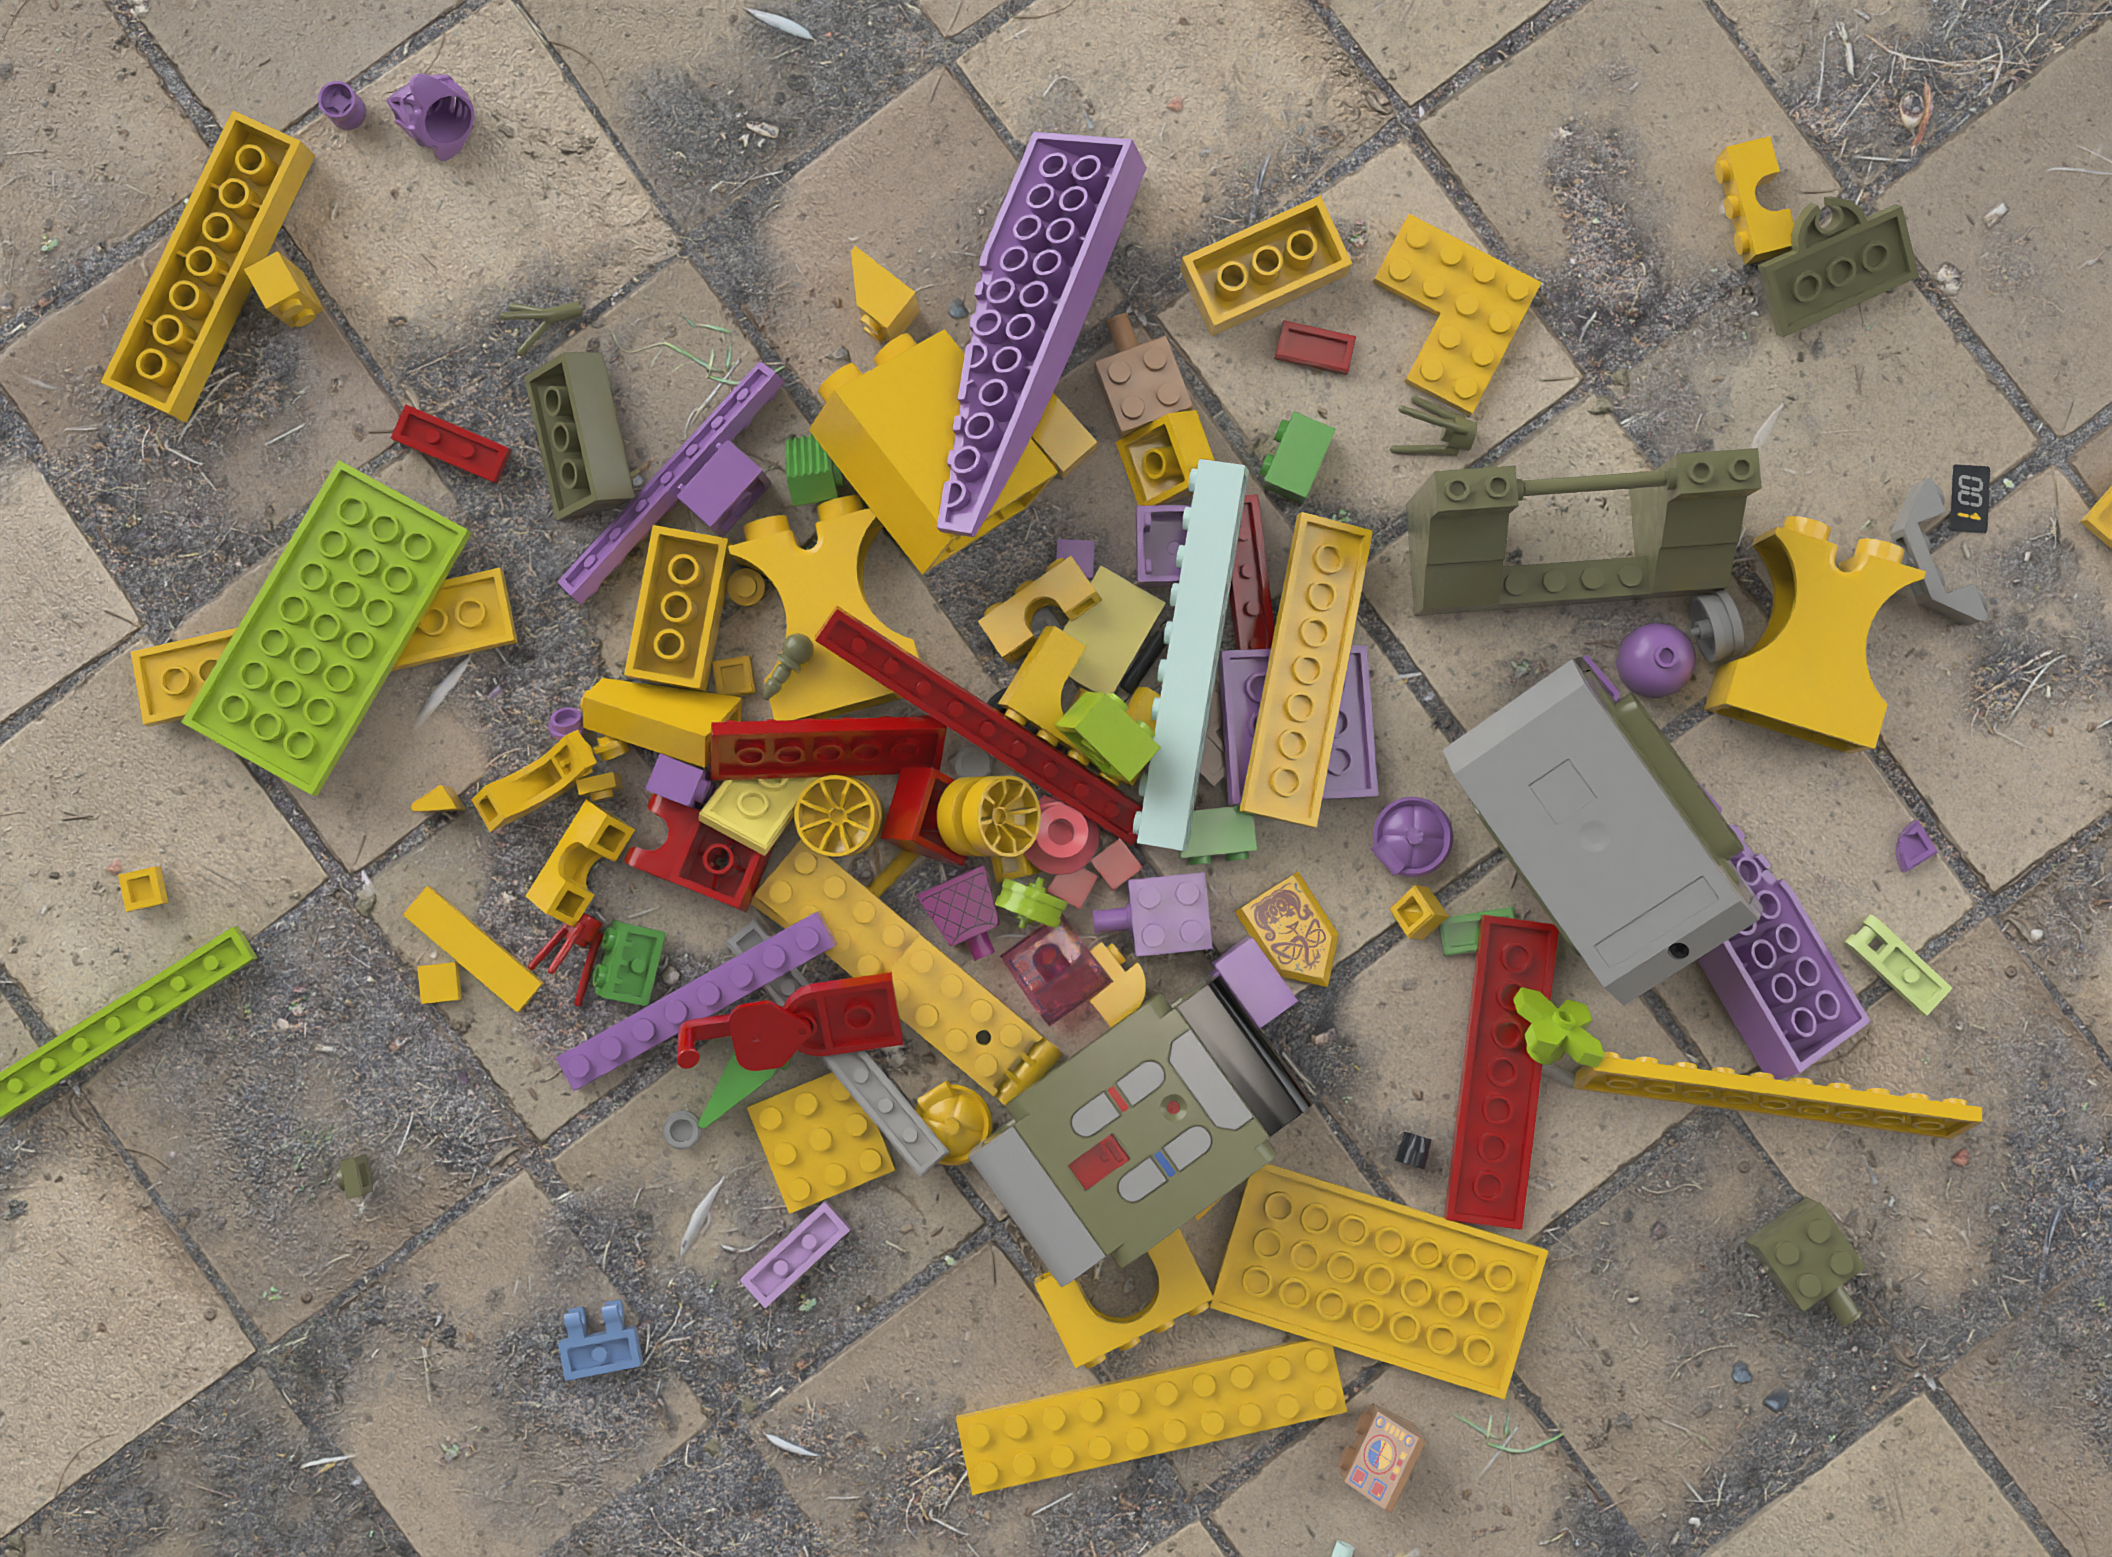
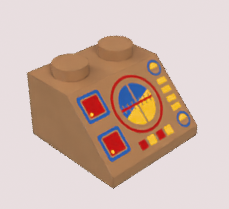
M1372 1403L1369 1412L1364 1410L1361 1413L1355 1427V1432L1358 1435L1352 1447L1347 1445L1343 1450L1338 1467L1341 1468L1340 1474L1346 1484L1384 1510L1392 1513L1426 1440L1413 1422Z

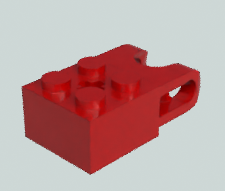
M655 793L652 794L647 808L650 812L655 813L666 821L669 828L667 840L661 847L652 851L635 846L630 847L623 861L638 870L747 913L776 842L766 856L699 821L701 810L688 807ZM727 853H729L728 859L730 860L728 865L719 870L720 866L716 864V860L718 857L725 858Z

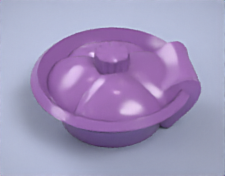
M1421 797L1401 798L1390 803L1379 814L1373 829L1374 845L1370 850L1390 870L1392 875L1399 874L1407 877L1424 876L1437 870L1448 858L1453 844L1452 826L1445 812L1432 801Z

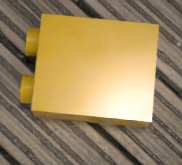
M945 329L918 344L909 333L899 335L876 354L873 362L877 367L864 374L861 373L854 363H849L835 371L818 389V393L826 404L809 428L810 433L922 575L1027 509L1058 473L1032 438H1030L1011 476L975 537L940 532L937 529L943 486L946 481L950 480L951 468L947 465L949 450H953L956 434L953 432L955 416H959L960 402L958 401V394L965 357L963 351Z

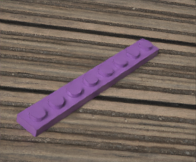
M759 361L557 581L560 586L580 604L595 594L600 587V583L613 569L618 568L624 562L626 555L639 541L644 540L649 535L653 525L664 514L673 509L678 499L676 496L681 492L678 486L681 483L686 486L718 451L715 447L718 442L723 445L727 440L731 441L740 431L747 428L753 416L765 403L770 402L776 396L778 389L785 381L775 371Z
M817 911L561 1054L556 1059L573 1091L578 1090L678 1034L682 1023L692 1019L711 1016L838 944L820 911Z

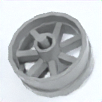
M1722 589L1712 592L1707 596L1704 594L1692 598L1690 603L1692 629L1689 632L1691 637H1695L1704 658L1711 663L1722 660L1726 656L1730 658L1742 654L1744 649L1742 623L1744 620L1742 616H1739L1736 605L1729 593Z

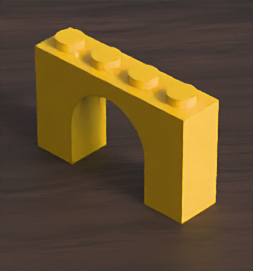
M1045 626L998 704L1007 709L1005 713L1007 717L1022 727L1028 723L1039 731L1036 736L1051 746L1056 747L1060 743L1070 751L1067 756L1084 767H1087L1089 763L1094 765L1054 726L1064 715L1061 707L1062 688L1086 646L1056 626ZM1138 687L1127 704L1128 710L1126 713L1135 722L1138 719L1143 721L1155 732L1157 721L1151 719L1154 698H1160L1161 695L1150 688ZM1143 768L1131 782L1108 778L1102 771L1098 776L1115 787H1118L1120 783L1133 786Z
M1180 1228L1147 1251L1157 1270V1288L1148 1305L1133 1315L1116 1317L1102 1313L1089 1302L1077 1278L1063 1287H1060L1050 1271L1035 1278L1034 1285L1075 1368L1082 1365L1086 1369L1092 1368L1106 1359V1353L1116 1348H1119L1120 1351H1125L1137 1345L1141 1341L1139 1336L1153 1330L1154 1334L1161 1333L1175 1324L1173 1319L1185 1313L1189 1317L1195 1316L1209 1308L1208 1302L1213 1300L1214 1297Z

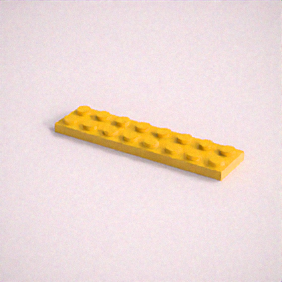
M1304 512L1297 515L1239 812L1308 828L1317 827L1373 530Z

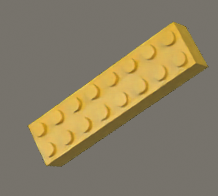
M232 110L101 380L102 384L187 423L253 286L244 269L267 257L315 158V155L300 140Z

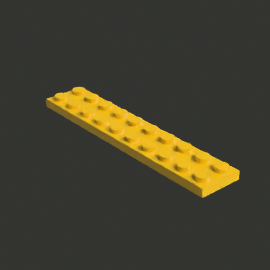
M495 568L444 580L391 672L518 643L504 571L501 568ZM238 627L130 652L143 725L151 727L184 718Z
M1604 1052L1605 1057L1597 1068L1583 1065L1576 1072L1574 1089L1945 1139H1952L1982 1123V1107L1967 1105V1101L1963 1099L1949 1098L1940 1102L1929 1100L1928 1095L1920 1093L1905 1094L1904 1097L1890 1095V1091L1883 1088H1869L1865 1091L1851 1090V1085L1845 1083H1830L1827 1086L1813 1085V1081L1808 1078H1791L1788 1081L1776 1080L1773 1074L1763 1072L1752 1073L1750 1076L1736 1074V1070L1726 1067L1713 1068L1712 1071L1697 1069L1696 1064L1689 1062H1677L1673 1066L1659 1064V1060L1652 1057H1638L1635 1060L1620 1059V1055L1614 1052Z
M1305 1338L957 1415L956 1422L972 1495L1341 1414L1347 1412L1333 1346Z

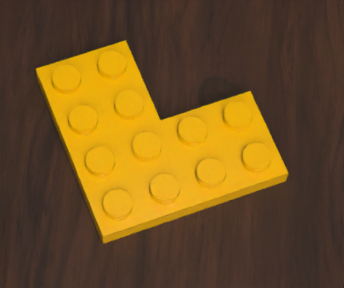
M1409 213L1372 282L1438 316L1404 382L1471 416L1542 282Z

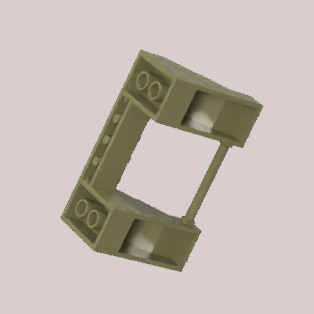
M1758 448L1676 454L1654 471L1535 480L1517 479L1515 465L1434 471L1406 504L1414 616L1699 596L1704 594L1710 595L1712 592L1724 590L1729 587L1736 544L1740 539L1747 496L1762 488ZM1629 489L1635 557L1503 566L1509 514L1519 506L1518 501H1522L1523 496Z

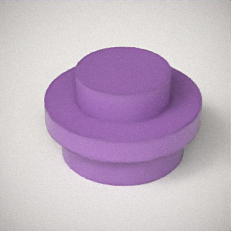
M572 707L561 708L551 715V721L548 726L550 735L556 740H561L566 734L579 730L580 734L583 735L587 730L583 728V715L578 709Z

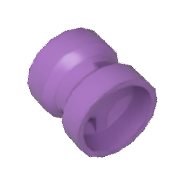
M332 81L321 88L318 94L319 107L337 127L343 130H352L358 128L366 118L365 104L348 84L342 81Z

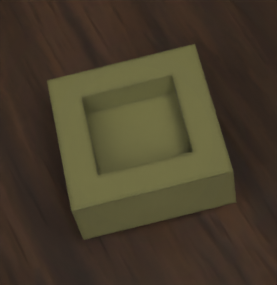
M366 1154L339 1161L340 1168L337 1172L338 1184L340 1189L345 1191L347 1199L373 1192Z

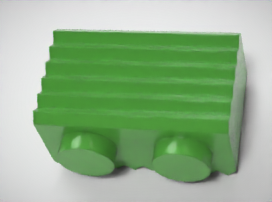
M810 434L808 438L803 435L801 439L795 437L793 440L790 438L786 440V477L793 507L826 502L838 498V486H844L843 473L814 436Z

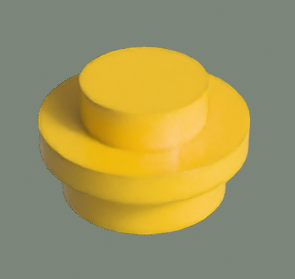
M743 568L735 571L730 576L727 583V591L730 598L738 605L752 606L763 598L765 582L757 571Z
M607 735L598 737L599 745L592 748L594 754H599L602 761L613 759L630 751L627 742Z

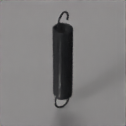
M1156 630L1157 632L1154 633L1124 680L1121 681L1122 683L1119 684L1124 691L1130 694L1124 702L1133 695L1132 693L1135 692L1146 673L1149 672L1148 670H1150L1166 645L1164 644V632Z

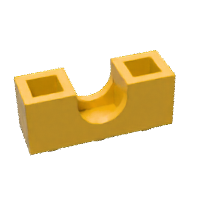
M1767 136L1727 146L1716 158L1714 171L1718 183H1722L1726 195L1724 199L1725 213L1728 219L1733 220L1736 232L1734 234L1736 252L1738 255H1742L1744 265L1772 259L1791 251V233L1794 221L1790 208L1779 211L1767 210L1758 203L1755 196L1757 186L1768 184L1780 172L1771 137Z
M1071 555L1066 559L1059 558L1052 562L1046 568L1045 574L1035 581L1028 580L1022 583L1015 590L1014 596L1004 603L997 602L991 605L984 612V617L978 620V623L1001 657L1009 665L1030 652L1037 641V637L1032 630V620L1038 610L1045 606H1057L1063 610L1072 622L1102 601Z
M586 799L529 889L526 897L545 914L575 927L594 897V894L588 890L586 885L590 868L602 857L616 862L635 829L615 814Z

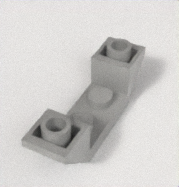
M1931 477L1910 487L1890 533L1893 544L1905 550L1901 564L1926 571L1923 580L1910 584L1917 604L1966 626L1989 619L1986 613V599L1976 589L1974 583L1945 593L1943 573L1938 566L1934 565L1929 553L1931 549L1929 538L1924 531L1920 530L1918 525L1921 522L1946 513L1943 506L1945 504L1944 494L1940 487L1934 484Z

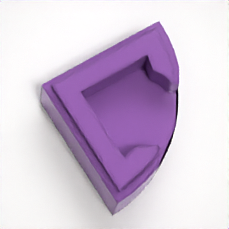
M1918 820L1911 821L1898 837L1896 860L1901 872L1909 871L1938 853Z

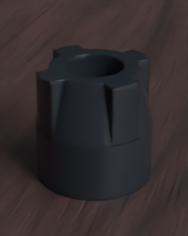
M1404 1132L1395 1161L1425 1170L1432 1140Z

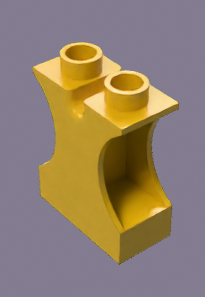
M859 495L839 497L826 501L816 507L820 522L815 523L818 541L814 548L810 550L801 548L800 540L790 529L786 515L770 516L744 525L743 531L746 542L728 546L730 554L740 565L749 567L766 576L777 588L786 613V638L796 633L804 634L810 638L814 646L813 655L810 660L800 664V672L791 670L790 676L782 684L780 691L769 699L774 720L830 719L903 699L815 641V635L836 605L921 660L919 648L915 641L886 627L876 618L868 605L863 583L864 565L868 551L876 536L884 528V525L870 508H863ZM779 660L770 674L764 679L765 685L768 679L772 677L776 667L781 664Z
M1788 516L1785 518L1782 528L1777 526L1754 538L1752 544L1763 559L1772 582L1773 606L1768 625L1763 635L1748 652L1734 661L1716 667L1704 710L1847 754L1875 749L1888 704L1875 688L1868 670L1866 642L1869 628L1882 604L1904 586L1923 580L1926 571L1901 564L1905 552L1902 547L1890 542L1869 538L1859 539L1854 556L1840 562L1837 568L1835 557L1838 545L1828 542L1831 527L1814 519Z

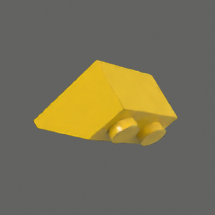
M854 246L850 252L856 303L861 316L860 322L865 326L863 331L879 344L883 340L889 343L894 338L903 334L920 313L916 292L858 247Z
M1197 410L1168 413L1115 442L1138 506L1165 505L1193 495L1194 492H1190L1188 488L1192 468L1198 469L1199 459L1215 461Z

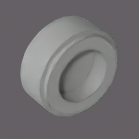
M975 744L961 748L954 762L956 772L960 777L989 776L993 766L991 755Z
M680 1110L671 1114L663 1125L665 1141L671 1147L679 1150L692 1147L702 1136L703 1128L697 1126L700 1118L688 1110Z

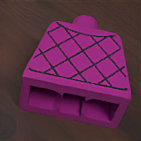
M984 865L917 895L920 903L950 947L966 941L974 961L995 952L986 931L1000 925L987 870Z

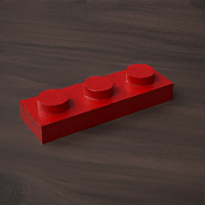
M405 404L390 437L395 442L494 484H498L512 452L510 448L407 404Z

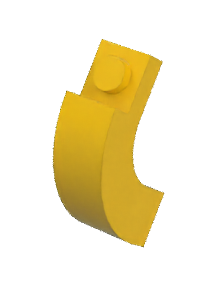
M579 730L566 734L554 747L533 763L511 775L485 785L471 800L488 830L492 832L539 809L576 786V780L587 778L593 773L592 767L597 764V761L593 756L591 746L583 739Z

